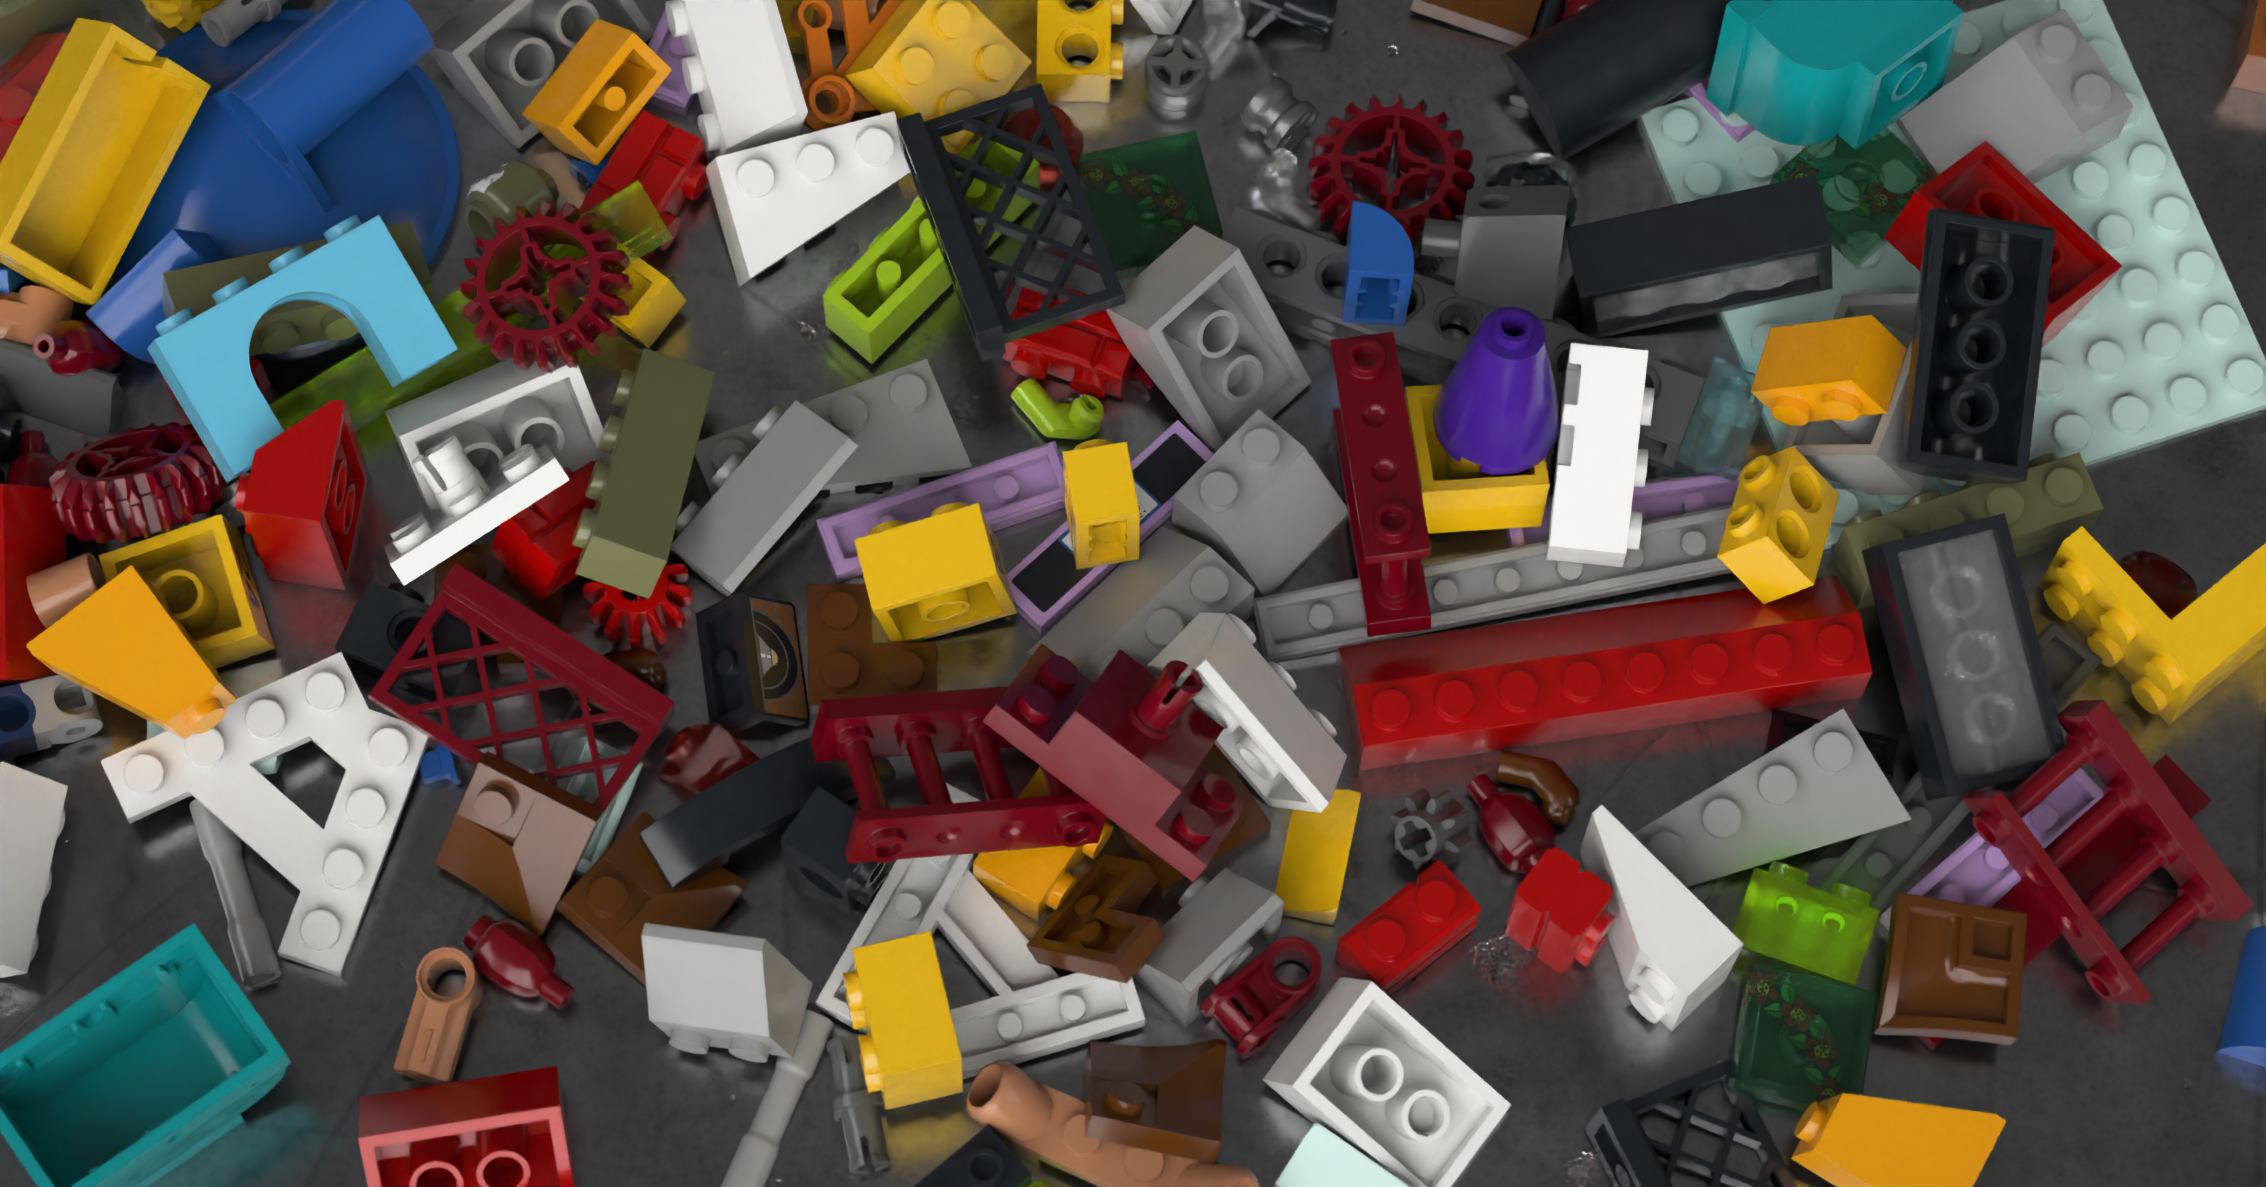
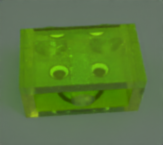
M1776 861L1771 862L1768 872L1754 867L1732 932L1743 943L1742 948L1855 987L1881 911L1869 907L1872 894L1834 882L1831 893L1806 885L1809 876L1808 872Z

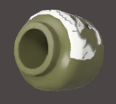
M520 160L506 162L472 184L467 195L468 205L465 208L467 225L474 236H483L492 240L498 234L494 229V218H502L508 225L515 223L516 205L525 206L531 215L535 217L540 201H549L558 213L556 201L559 199V190L554 179L545 170L535 169L530 164Z

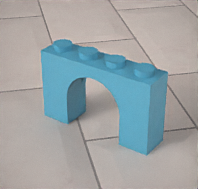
M354 215L323 233L328 241L326 245L308 255L300 245L268 264L273 273L272 275L252 286L246 276L215 292L212 297L217 305L195 317L190 308H186L155 326L160 337L156 338L147 350L227 483L240 476L242 472H247L251 469L255 450L284 432L259 390L249 363V345L253 330L261 316L269 310L294 301L318 302L338 310L356 326L392 388L448 358L458 349L379 215L363 224L358 216Z

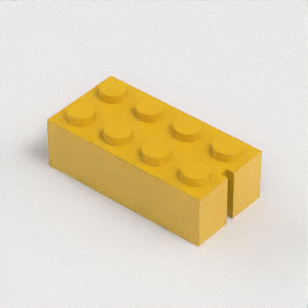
M78 17L0 163V263L42 287L65 295L72 301L94 306L104 292L211 85L166 57L155 56L156 50L113 23Z

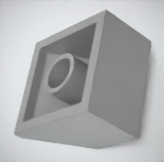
M1257 409L1173 495L1171 523L1187 537L1210 546L1255 588L1254 594L1256 596L1264 597L1274 595L1348 518L1347 506L1307 449L1260 409Z
M1226 867L1211 881L1206 876L1196 880L1178 901L1182 909L1165 925L1159 919L1155 920L1164 933L1165 938L1147 958L1144 967L1133 975L1185 1028L1201 1014L1199 1011L1200 1005L1214 989L1231 975L1245 968L1279 938L1284 902L1275 893Z
M650 923L644 924L641 937L649 1020L670 1037L669 1044L671 1046L695 1054H706L709 1046L726 1048L735 1057L759 1063L767 1062L769 1055L793 1058L813 983L773 945L763 938Z

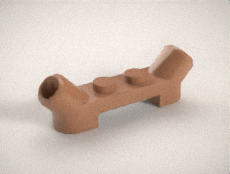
M998 1060L986 1065L979 1071L971 1083L966 1101V1111L971 1118L984 1127L989 1125L1016 1156L1035 1165H1039L1040 1161H1043L1098 1187H1260L1256 1175L1248 1168L1223 1164L1217 1161L1215 1164L1085 1137V1102L1034 1080L1009 1061Z

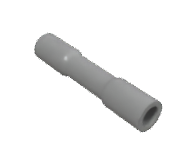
M194 799L189 804V808L204 857L211 866L227 918V933L244 986L251 987L271 982L281 975V970L266 921L259 913L242 857L241 839L198 800Z
M806 1009L793 1058L777 1057L773 1077L749 1131L742 1137L721 1187L765 1186L779 1154L781 1138L806 1082L814 1074L834 1028V1023L825 1016Z

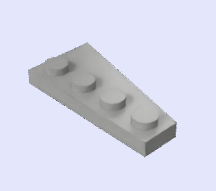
M927 358L802 403V405L859 445L821 489H829L830 494L855 491V486L891 481L893 486L919 483V478L953 475L972 468ZM763 418L698 441L694 459L710 499L719 490L710 482L711 478L734 452L742 459H745L757 446L760 440L751 432Z
M1844 708L1632 835L1688 888L1886 827L1905 823L1912 819Z

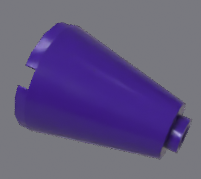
M1504 307L1488 314L1436 396L1433 410L1436 437L1448 455L1458 462H1461V457L1470 462L1481 465L1480 472L1491 475L1520 473L1538 465L1548 455V450L1557 439L1561 426V412L1545 329L1541 321L1525 309Z

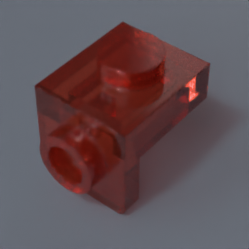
M718 723L695 724L692 727L687 726L683 728L671 740L664 753L668 761L660 770L659 776L668 783H681L693 794L697 795L729 775L760 760V758Z

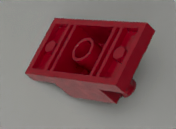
M1041 643L982 722L1194 882L1208 866L1249 800L1235 791L1230 782L1225 778L1213 774L1201 765V762L1224 728L1190 702L1202 690L1203 683L1200 675L1193 669L1182 685L1178 687L1175 685L1178 681L1177 679L1188 666L1185 662L1178 660L1168 662L1161 675L1156 677L1119 649L1093 683L1080 673L1070 660L1055 654Z

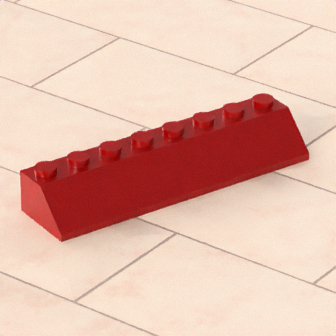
M1837 575L1816 578L1813 586L1767 604H1763L1748 588L1357 644L1337 649L1359 771L1768 712L1773 709L1781 710L1861 698L1873 673L1860 613Z

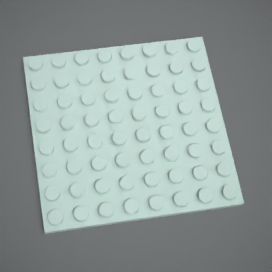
M2005 0L1963 14L1943 86L2014 35L2065 9L2133 105L2118 139L2034 184L2118 261L2122 267L2061 332L2042 347L2029 461L2049 453L2057 454L2058 459L2079 452L2085 466H2089L2266 409V359L2103 0ZM1694 96L1657 107L1638 118L1674 204L1772 184L1796 161L1808 167L1805 168L1806 172L1814 170L1819 172L1818 175H1842L1839 179L1828 182L1823 189H1819L1822 193V206L1832 246L1833 289L1719 312L1750 388L1752 387L1770 328L1833 320L1842 296L1918 293L1920 271L1909 263L1884 238L1900 213L1895 212L1896 215L1891 216L1883 213L1879 217L1872 218L1873 223L1858 218L1852 212L1851 215L1842 214L1854 209L1858 200L1863 202L1862 198L1859 199L1858 191L1853 185L1854 183L1872 181L1868 184L1866 194H1871L1872 189L1877 184V186L1890 194L1901 195L1897 199H1903L1902 195L1910 192L1915 185L1914 166L1929 180L1934 178L1898 126L1899 119L1855 150L1839 135L1818 144L1789 145L1772 140L1756 129L1737 143ZM1719 110L1723 123L1734 127H1742L1749 124L1735 112L1726 117ZM1826 207L1836 213H1826ZM1754 396L1776 451L1779 452L1791 425H1786L1775 419L1771 411ZM1926 476L1919 495L1929 491H1939L1941 496L1963 490V486L1967 482ZM1825 478L1840 495L1824 550L1836 546L1843 528L1846 527L1845 524L1851 518L1870 510L1878 509L1885 515L1903 509L1909 500L1918 495H1869Z

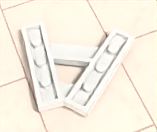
M339 652L238 698L226 708L224 718L216 726L204 733H193L188 738L183 739L167 730L101 760V764L129 824L192 795L285 877L300 893L278 949V956L341 977L430 738L400 719L369 709L342 652ZM309 741L316 743L346 771L324 829L253 766Z
M946 783L952 803L981 801ZM979 853L896 860L888 877L882 884L815 1001L816 1009L853 1028L843 973L854 971L852 949L931 931L933 935L936 928H938L995 995V997L950 1009L962 1058L963 1079L976 1076L983 1067L998 1060L1009 1061L1014 1065L1086 1044L1091 1040L1096 1041L1145 1026V1017L1132 978L1128 983H1122L1078 972L1059 977L1051 966L1037 963L1026 946L1029 942L1028 939L969 871ZM866 1027L856 1029L864 1034H867Z

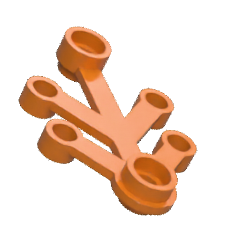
M803 0L792 9L790 17L792 27L804 39L809 77L800 86L808 110L803 124L810 130L815 132L850 123L854 113L879 111L843 75L903 0H886L870 22L868 20L866 0H839L847 53L835 69L827 29L830 27L833 19L829 4L824 0ZM806 7L813 8L818 13L820 19L818 27H811L805 21L804 10ZM818 93H822L830 99L831 111L829 114H824L817 108L815 100Z

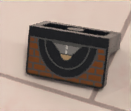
M737 592L695 614L711 734L731 737L764 720L800 726L810 721L796 611L792 603Z

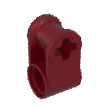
M1297 936L1282 937L1273 942L1245 968L1231 975L1214 989L1200 1005L1199 1011L1206 1018L1214 1017L1238 1043L1236 1052L1243 1059H1246L1265 1046L1288 1020L1317 995L1322 971L1320 954L1316 947L1305 938ZM1295 960L1304 964L1309 970L1310 975L1300 984L1288 985L1277 979L1274 970L1278 964L1284 961Z

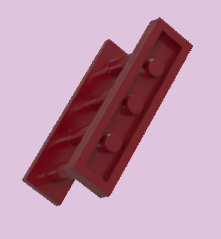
M1394 332L1330 340V348L1340 408L1333 409V426L1367 636L1372 637L1431 629V611L1422 564V557L1431 556V546Z
M1009 686L821 699L810 740L816 762L847 761L862 809L855 813L844 853L847 864L874 861L888 863L899 859L1057 846L1079 847L1084 844L1099 842L1107 816L1043 767H1041L1050 796L1015 798L999 752L1001 748H1015V746L982 722ZM972 752L988 800L952 803L936 753ZM909 756L925 805L889 808L874 758Z
M2104 700L2073 701L2058 714L2060 725L2067 733L2065 736L2066 745L2007 797H2005L2001 790H1971L1962 799L1975 815L1972 818V823L1976 831L1987 843L2001 850L2088 968L2085 976L2091 987L2107 1001L2143 1005L2152 995L2135 973L2196 917L2203 920L2235 922L2253 904ZM2083 764L2091 766L2105 785L2102 789L2104 796L2043 848L2022 818ZM2121 815L2128 817L2142 835V838H2140L2141 847L2081 900L2060 872V869ZM2159 866L2166 868L2180 887L2177 890L2179 898L2119 951L2097 921Z

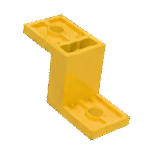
M2083 526L2062 542L2039 584V587L2044 591V599L2050 609L2059 618L2065 621L2071 620L2087 637V644L2090 650L2103 659L2101 663L2110 668L2115 667L2131 684V691L2137 702L2149 713L2159 714L2168 725L2266 646V543L2172 620L2167 617Z

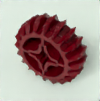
M1400 93L1393 98L1390 107H1383L1378 97L1373 94L1368 99L1366 112L1350 102L1349 106L1345 108V120L1331 116V119L1326 123L1325 133L1327 135H1318L1313 143V153L1315 156L1308 161L1307 175L1313 179L1309 184V197L1311 201L1321 202L1318 205L1317 212L1320 222L1336 220L1333 234L1337 239L1348 235L1352 201L1363 202L1355 194L1367 196L1373 201L1375 206L1392 215L1406 231L1411 241L1413 252L1415 240L1418 239L1422 243L1426 217L1457 221L1456 216L1464 215L1467 190L1474 188L1475 183L1473 173L1468 171L1472 168L1473 155L1471 150L1461 149L1464 142V135L1461 129L1446 131L1449 119L1445 111L1429 118L1426 116L1428 106L1424 99L1418 102L1412 110L1404 108V100ZM1383 142L1380 147L1371 151L1358 150L1372 143ZM1407 145L1419 150L1426 157L1415 155L1408 149ZM1357 151V155L1353 156L1352 154ZM1390 158L1394 159L1393 173H1396L1392 193L1387 191L1388 178H1385ZM1425 195L1431 196L1427 201L1416 207L1398 210L1407 201H1424Z
M541 200L536 215L533 217L525 206L516 205V222L508 225L502 218H494L493 225L498 234L492 240L483 236H475L476 245L484 252L482 257L464 259L465 269L475 276V278L459 284L460 292L467 299L472 300L462 308L464 316L469 322L477 323L473 332L474 336L483 345L491 344V353L501 361H506L512 356V362L519 369L528 371L536 360L537 366L543 372L553 373L558 356H560L569 368H577L579 361L577 351L585 348L592 356H600L601 349L595 339L601 333L611 338L618 337V329L610 321L612 315L624 316L630 314L629 305L618 297L634 290L631 278L627 274L622 273L630 266L629 257L623 250H616L619 245V238L611 229L601 230L603 223L594 213L588 212L581 217L579 209L574 204L567 202L557 213L556 208L549 201ZM553 244L571 245L586 251L588 256L575 261L571 256L553 259L546 252L544 246ZM521 260L518 271L508 278L512 269ZM544 269L552 277V279L548 281L549 292L546 293L550 305L541 296L544 292H546V286L544 282L547 281V279L545 276ZM587 294L582 305L572 315V310L576 301L583 295ZM520 313L523 317L540 314L547 321L549 328L542 330L518 328L509 324L506 317Z
M170 422L163 426L151 423L143 428L133 429L129 427L126 431L118 434L107 433L106 438L97 442H87L82 450L71 451L64 461H60L53 468L54 474L49 478L52 489L50 497L58 520L62 521L66 534L74 535L78 540L82 541L94 539L95 542L102 544L113 539H118L122 543L130 538L140 536L147 539L152 533L159 531L169 532L171 527L177 524L190 523L194 519V515L206 513L211 509V504L216 503L223 497L222 490L227 486L223 475L193 425L185 424L181 426L177 422Z

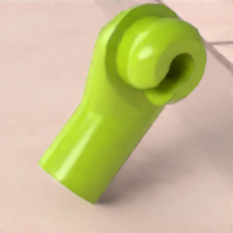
M1034 377L1023 381L1011 394V399L1040 433L1047 438L1085 440L1100 430L1101 421L1105 415L1102 403L1091 395H1083L1082 398L1074 399L1072 403H1056Z

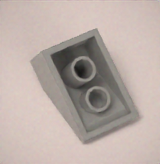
M2063 9L2008 39L1899 118L1897 124L1934 177L1986 140L2031 183L2035 184L2118 139L2133 105L2066 10Z
M1195 225L1123 288L1125 304L1106 310L1130 353L1201 442L1213 454L1257 409H1260L1272 419L1312 382L1240 249Z

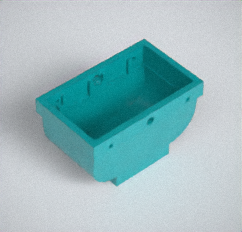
M1731 0L1726 4L1706 98L1726 117L1735 112L1757 131L1777 142L1789 145H1813L1839 135L1856 150L1943 86L1964 12L1953 3L1954 0Z
M193 923L0 1053V1132L37 1187H148L242 1123L244 1119L241 1113L259 1101L282 1079L286 1071L285 1067L290 1065L291 1061Z

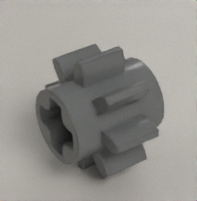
M1423 788L1406 797L1407 807L1391 815L1390 818L1396 825L1394 834L1395 849H1399L1407 859L1413 861V867L1417 870L1432 861L1435 863L1438 860L1449 867L1459 861L1458 852L1474 843V839L1468 834L1470 810H1465L1460 802L1453 799L1451 791L1448 789L1431 798L1429 792Z

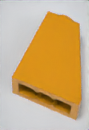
M132 565L26 644L32 655L53 672L183 739L188 738L193 733H204L216 726L224 718L226 708L237 700L236 696L152 583Z
M1842 1093L1824 1100L1820 1104L1813 1102L1807 1108L1794 1132V1135L1801 1140L1791 1159L1836 1187H1973L2006 1120L1994 1113Z

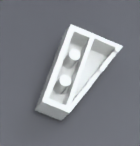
M895 111L718 156L706 167V174L739 288L898 183L910 173L901 150Z
M1579 343L1570 344L1564 375L1561 426L1558 435L1546 560L1623 567L1627 549L1639 550L1642 512L1632 511L1631 508L1634 487H1645L1648 450L1638 449L1640 425H1651L1654 388L1645 387L1648 350Z

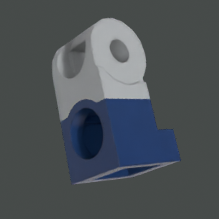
M59 674L0 688V762L15 764L13 757L50 748L52 744L77 742L96 734L103 727L95 693Z

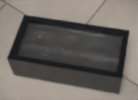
M1816 175L1565 228L1585 333L1593 338L1606 337L1833 289L1832 246Z
M2005 513L1881 543L1862 550L1926 801L1951 797L1970 792L1971 790H1978L2031 776L2065 746V741Z

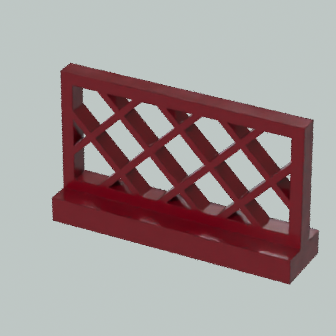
M455 563L441 583L442 590L369 694V699L476 768L479 761L485 755L479 749L494 747L496 755L504 759L502 745L540 737L546 771L533 774L557 786L556 780L594 772L599 796L593 805L604 810L602 819L656 737L661 736L674 717L675 702L461 565ZM445 612L450 613L469 626L474 648L435 655L431 632ZM478 632L494 641L495 644L481 646ZM425 642L428 657L413 660ZM511 652L524 661L528 683L490 690L483 657ZM476 659L483 692L444 699L438 666ZM533 667L550 678L535 681ZM431 668L437 701L409 706L390 694L403 673ZM566 687L578 695L582 718L544 724L538 692ZM531 694L537 727L499 734L492 701ZM587 701L605 713L590 716ZM485 703L492 736L464 741L451 733L447 710ZM440 712L442 726L426 717L425 714ZM619 721L640 734L626 755L599 760L593 726ZM585 728L592 762L554 769L547 736ZM617 768L605 786L602 770Z

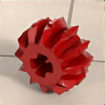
M671 550L649 599L642 600L641 596L637 595V601H630L627 599V591L598 581H591L583 586L584 599L592 603V606L587 610L589 621L594 626L606 624L604 634L606 640L611 642V644L619 640L625 633H628L630 647L632 649L640 648L643 643V635L651 633L654 641L663 645L667 641L664 624L683 629L686 618L680 608L687 607L693 603V592L691 588L684 585L689 578L688 569L685 564H671Z

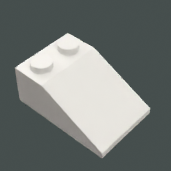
M1601 804L1591 815L1579 855L1585 871L1590 870L1613 887L1611 892L1613 896L1607 911L1616 916V919L1607 931V934L1609 935L1608 938L1624 984L1631 991L1629 994L1631 1003L1648 1021L1656 1024L1660 1020L1672 1032L1726 981L1743 943Z
M1341 976L1262 1079L1313 1124L1317 1122L1410 1187H1451L1511 1106L1507 1100L1376 984L1369 980Z

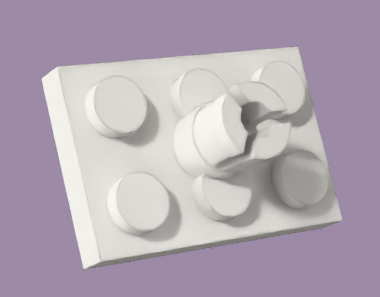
M455 435L438 442L424 451L425 454L415 458L411 464L417 473L422 475L442 510L427 520L422 512L415 514L390 531L389 534L393 541L384 548L389 564L402 584L405 586L569 481L570 479L547 444L535 450L531 443H528L511 452L498 463L502 472L488 481H485L479 470L473 467L461 449L462 445Z

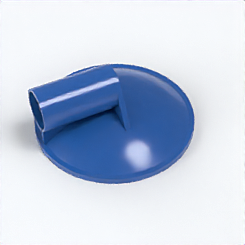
M332 0L318 12L281 9V13L270 22L259 21L235 38L227 47L214 43L201 25L175 38L159 49L155 56L166 57L211 86L113 272L117 280L119 281L173 228L207 233L225 257L231 259L326 239L323 235L324 232L354 215L358 216L362 224L378 215L385 226L411 221L430 271L445 247L459 207L461 159L456 133L446 105L428 75L417 64L421 58L434 48L433 39L427 27L407 0ZM333 340L296 346L289 351L313 348L333 342Z

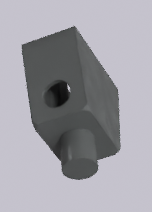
M1538 185L1471 188L1467 190L1463 222L1425 218L1421 255L1458 260L1454 291L1459 296L1500 308H1522L1531 312L1539 319L1552 321L1570 186Z

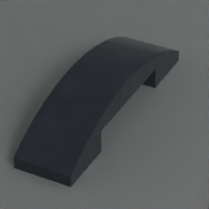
M811 737L806 738L740 769L693 796L642 831L639 839L672 892L727 864L730 853L793 822L818 786L844 803L858 797L847 761L816 762L810 744ZM874 758L881 784L894 779L896 771L888 758Z

